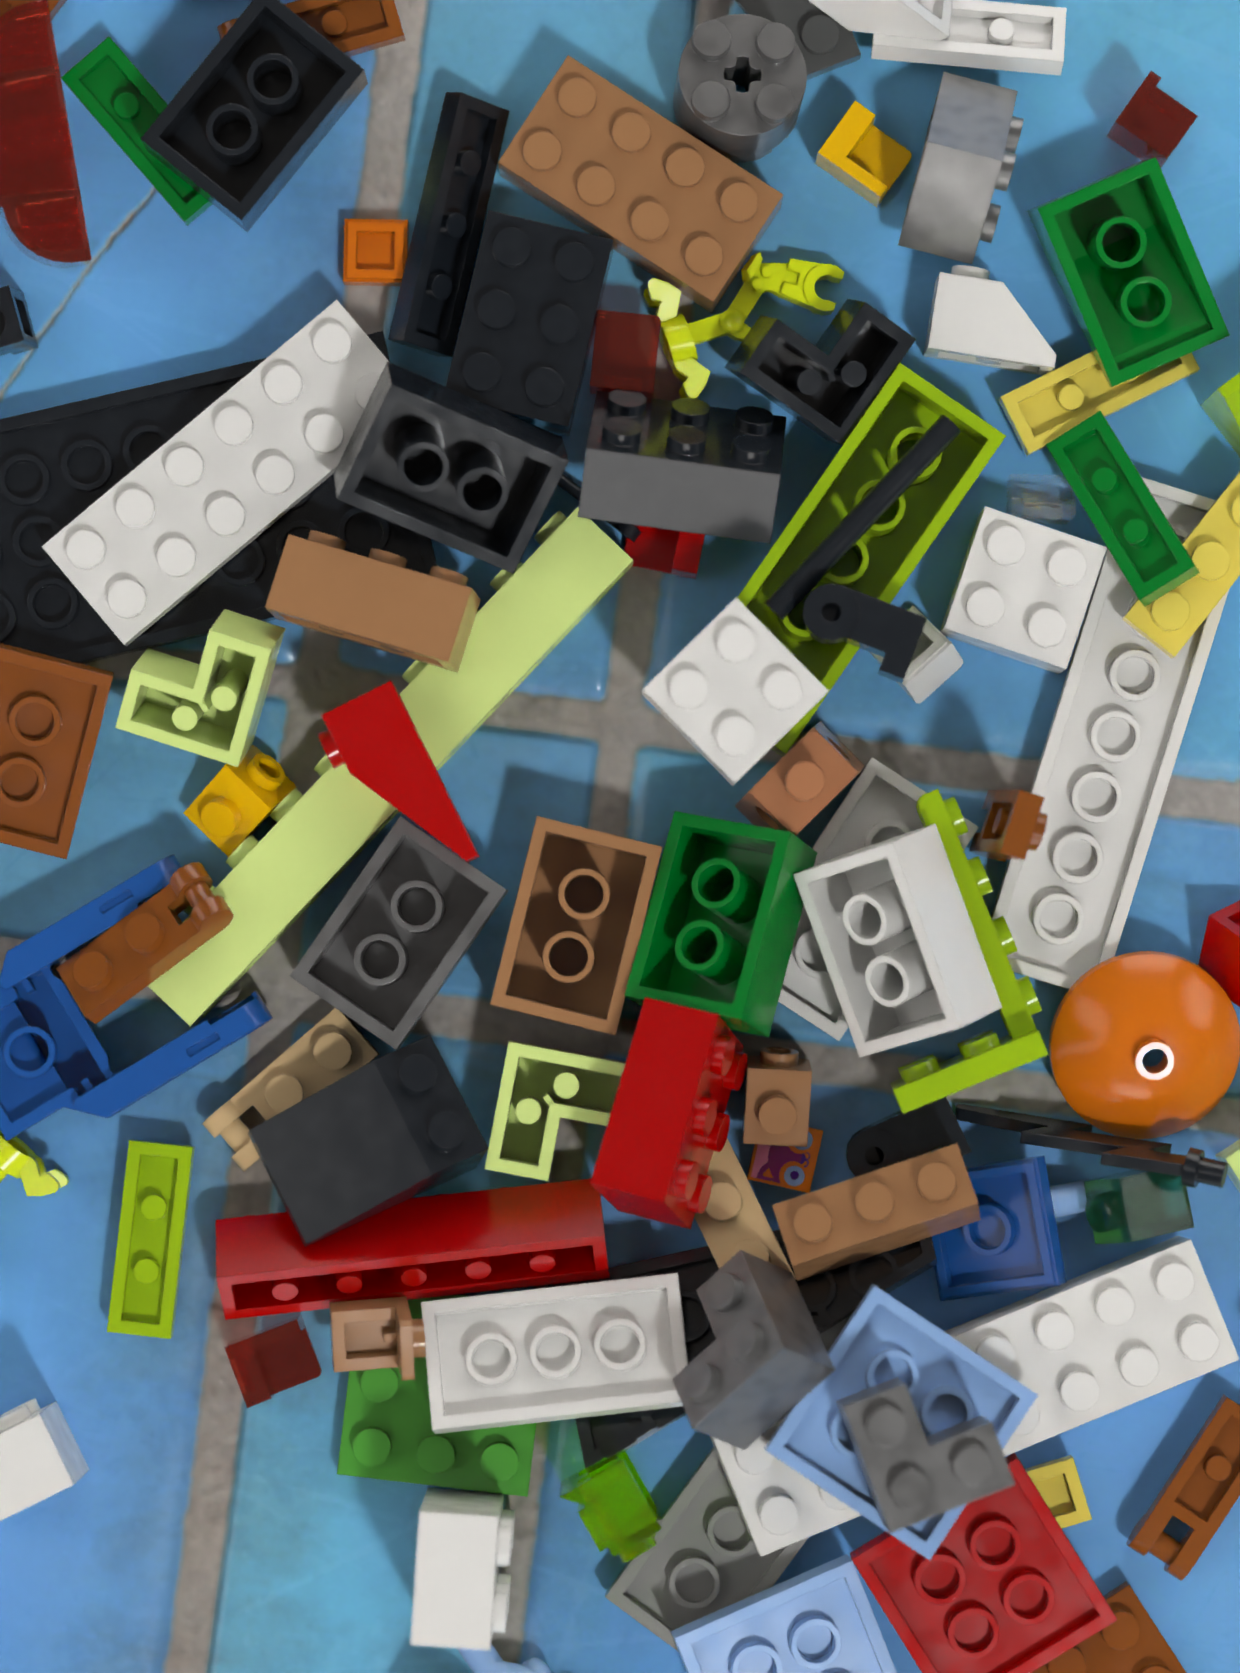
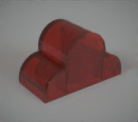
M38 0L18 5L0 17V215L9 238L26 256L47 266L71 268L85 266L92 259L48 0Z

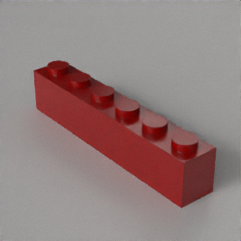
M590 1178L410 1198L307 1247L301 1241L287 1212L216 1219V1279L225 1320L329 1309V1302L407 1297V1300L609 1278L601 1194L590 1184Z

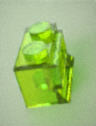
M626 1451L589 1473L584 1468L561 1481L559 1497L578 1503V1514L600 1552L609 1548L613 1557L619 1555L622 1562L625 1563L640 1556L657 1544L654 1537L656 1532L662 1530L661 1512Z

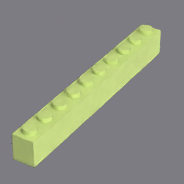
M578 507L568 517L561 511L554 514L534 536V539L541 546L523 564L519 561L514 573L502 569L491 581L490 586L497 592L480 610H477L458 673L415 660L402 675V678L409 685L399 695L437 771L632 567L633 559L591 519L578 517ZM325 755L314 768L321 776L304 795L295 788L271 812L270 817L277 822L276 825L260 841L253 835H250L235 849L226 860V863L233 870L216 888L213 885L210 888L214 896L219 895L224 898L233 913L232 921L225 929L148 985L189 1026H196L400 812L351 775L345 764L334 769L329 758ZM191 906L183 910L189 915L184 921L190 918Z

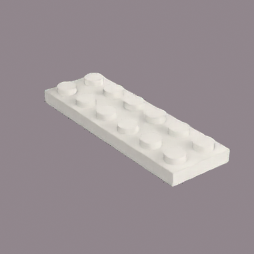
M334 301L41 547L125 646H128L335 472L388 359L339 301Z

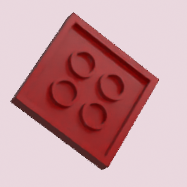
M1015 1452L1005 1458L1015 1485L967 1503L930 1560L886 1531L849 1553L851 1560L922 1673H1032L1117 1621L1109 1604Z

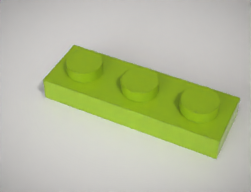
M135 1139L129 1140L107 1332L166 1339L173 1337L195 1146Z

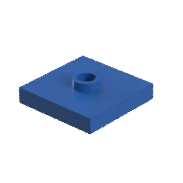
M1044 1155L966 1167L979 1203L980 1220L931 1236L937 1258L934 1270L940 1301L1053 1287L1067 1283Z

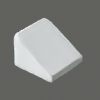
M913 605L908 609V611L925 617ZM928 619L924 625L903 682H897L918 704L929 697L963 665V659L952 642ZM870 652L881 665L884 657Z

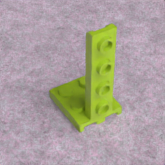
M939 789L920 796L916 802V810L923 828L936 824L1002 1008L998 1009L1008 1035L998 1039L996 1032H993L991 1029L957 1043L960 1055L938 1063L936 1056L929 1054L898 1067L901 1079L891 1082L890 1086L903 1114L1049 1055L1041 1034L1037 1030L1031 1016L1042 1011L1034 988L1028 976L1016 980L1007 955L1017 952L1009 927L1003 916L991 919L982 897L993 892L986 871L979 856L967 860L958 836L968 832L961 810L954 796L943 800Z

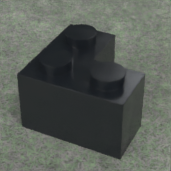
M847 299L815 346L777 318L760 315L724 368L825 440L843 446L916 339L866 302Z

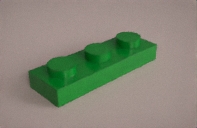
M110 37L106 38L61 77L69 90L187 226L212 205L211 202L146 150L141 138L168 104Z
M1101 411L1046 444L1144 607L1200 573Z

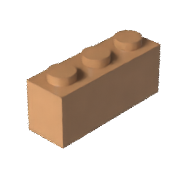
M310 531L308 539L288 534L265 608L276 619L458 673L481 601L473 588L466 586L468 577L436 566L431 567L429 575L405 568L407 559L380 549L371 548L368 557L345 551L346 541L318 531Z
M958 1143L772 1205L797 1281L980 1220L979 1203Z

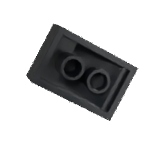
M431 1035L373 1060L250 1129L248 1132L305 1247L475 1169L489 1149Z

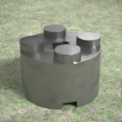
M749 14L726 15L701 23L682 52L677 73L673 105L675 117L681 129L734 163L758 160L771 153L772 149L787 138L794 129L806 88L807 71L805 60L795 41V35L790 28L784 24ZM736 85L744 86L747 92H737Z

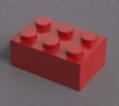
M645 997L590 1184L618 1211L691 1229L695 1213L702 1214L705 1211L712 1189V1178L707 1175L713 1151L720 1152L723 1149L729 1132L730 1117L728 1114H724L731 1090L738 1091L740 1089L747 1069V1054L742 1053L744 1046L719 1014Z

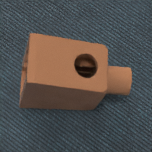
M820 721L744 795L735 807L755 826L789 831L797 835L861 772L865 765Z

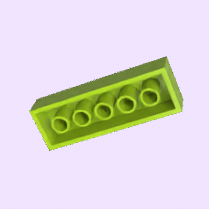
M899 363L737 597L828 690V693L859 648L845 642L833 645L823 644L810 637L804 628L802 619L804 602L810 592L784 620L775 615L764 602L941 415H945L959 428L961 433L810 591L812 592L821 585L831 583L842 585L891 603L1006 437L999 430L901 363ZM827 694L771 750L784 757Z

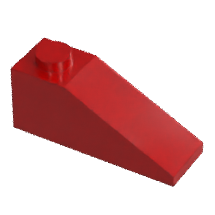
M391 680L321 715L328 729L317 734L334 769L345 764L351 775L468 863L480 857Z

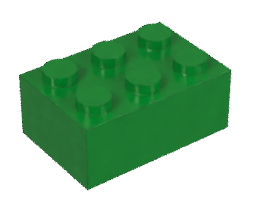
M674 811L624 996L640 1006L643 1005L644 999L647 997L719 1014L731 1030L769 1037L804 906L793 874L814 866L817 852L789 831Z

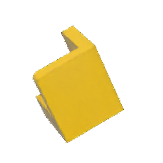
M854 101L818 151L815 164L872 205L878 207L910 162L912 154L908 149L875 127L873 123L876 115L857 101Z

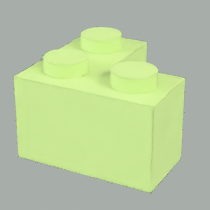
M224 609L209 629L200 664L147 648L130 671L115 728L238 767L253 744L286 628Z
M510 1040L508 1042L484 1169L548 1181L560 1119L566 1118L607 1126L626 1062Z

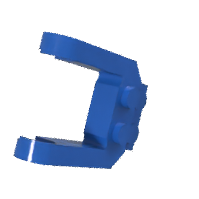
M174 854L154 863L6 952L0 975V1131L7 1141L62 1108L111 1118L273 1019L260 995L255 991L228 1010L208 1021L205 1020L115 1074L110 1066L109 1055L86 1017H84L66 984L53 974V967L80 951L170 884V878L173 873L182 867Z

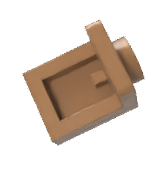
M765 1047L760 1049V1056H747L743 1144L807 1147L812 1069L809 1059L798 1058L799 1052L797 1050L784 1047Z
M407 1297L329 1302L331 1353L334 1372L399 1367L402 1381L415 1380L414 1358H423L426 1355L425 1331L422 1318L412 1319Z

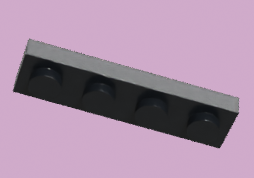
M462 92L445 93L388 340L435 356L453 357L510 111Z

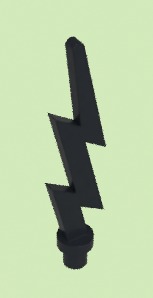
M965 1104L956 1105L955 1117L957 1120L1020 1132V1143L1101 1155V1165L1182 1176V1185L1196 1188L1198 1183L1222 1188L1226 1180L1228 1163L1206 1158L1204 1150L1191 1147L1187 1156L1172 1154V1144L1093 1133V1125Z

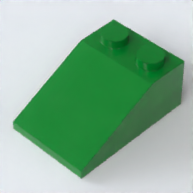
M1156 157L1137 162L1027 211L1050 267L1110 387L1230 336Z

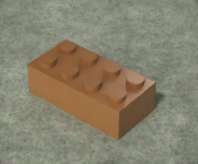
M569 55L498 161L499 173L502 178L587 233L612 239L613 250L656 278L672 284L682 291L681 294L710 313L714 311L780 210L783 199L782 193Z

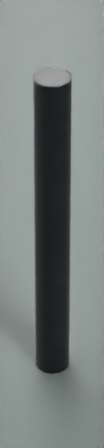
M941 415L764 602L765 605L781 620H784L961 433L959 428L945 415Z

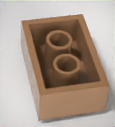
M537 816L490 1005L616 1036L625 1000L624 995L637 951L662 847Z

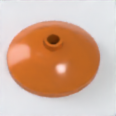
M1137 951L1112 957L1091 968L1065 994L1057 1008L1050 1029V1065L1058 1088L1067 1103L1079 1116L1094 1127L1120 1137L1134 1139L1164 1137L1182 1131L1200 1121L1226 1094L1236 1074L1240 1059V1026L1235 1009L1223 988L1207 971L1197 964L1180 956L1165 952ZM1160 1049L1163 1051V1058L1157 1065L1145 1066L1142 1064L1143 1057L1149 1050Z

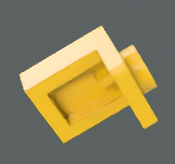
M252 745L238 767L229 764L224 765L185 810L184 814L229 857L246 838L258 829L276 806L297 787L285 775L282 766L274 758L262 753L256 746Z

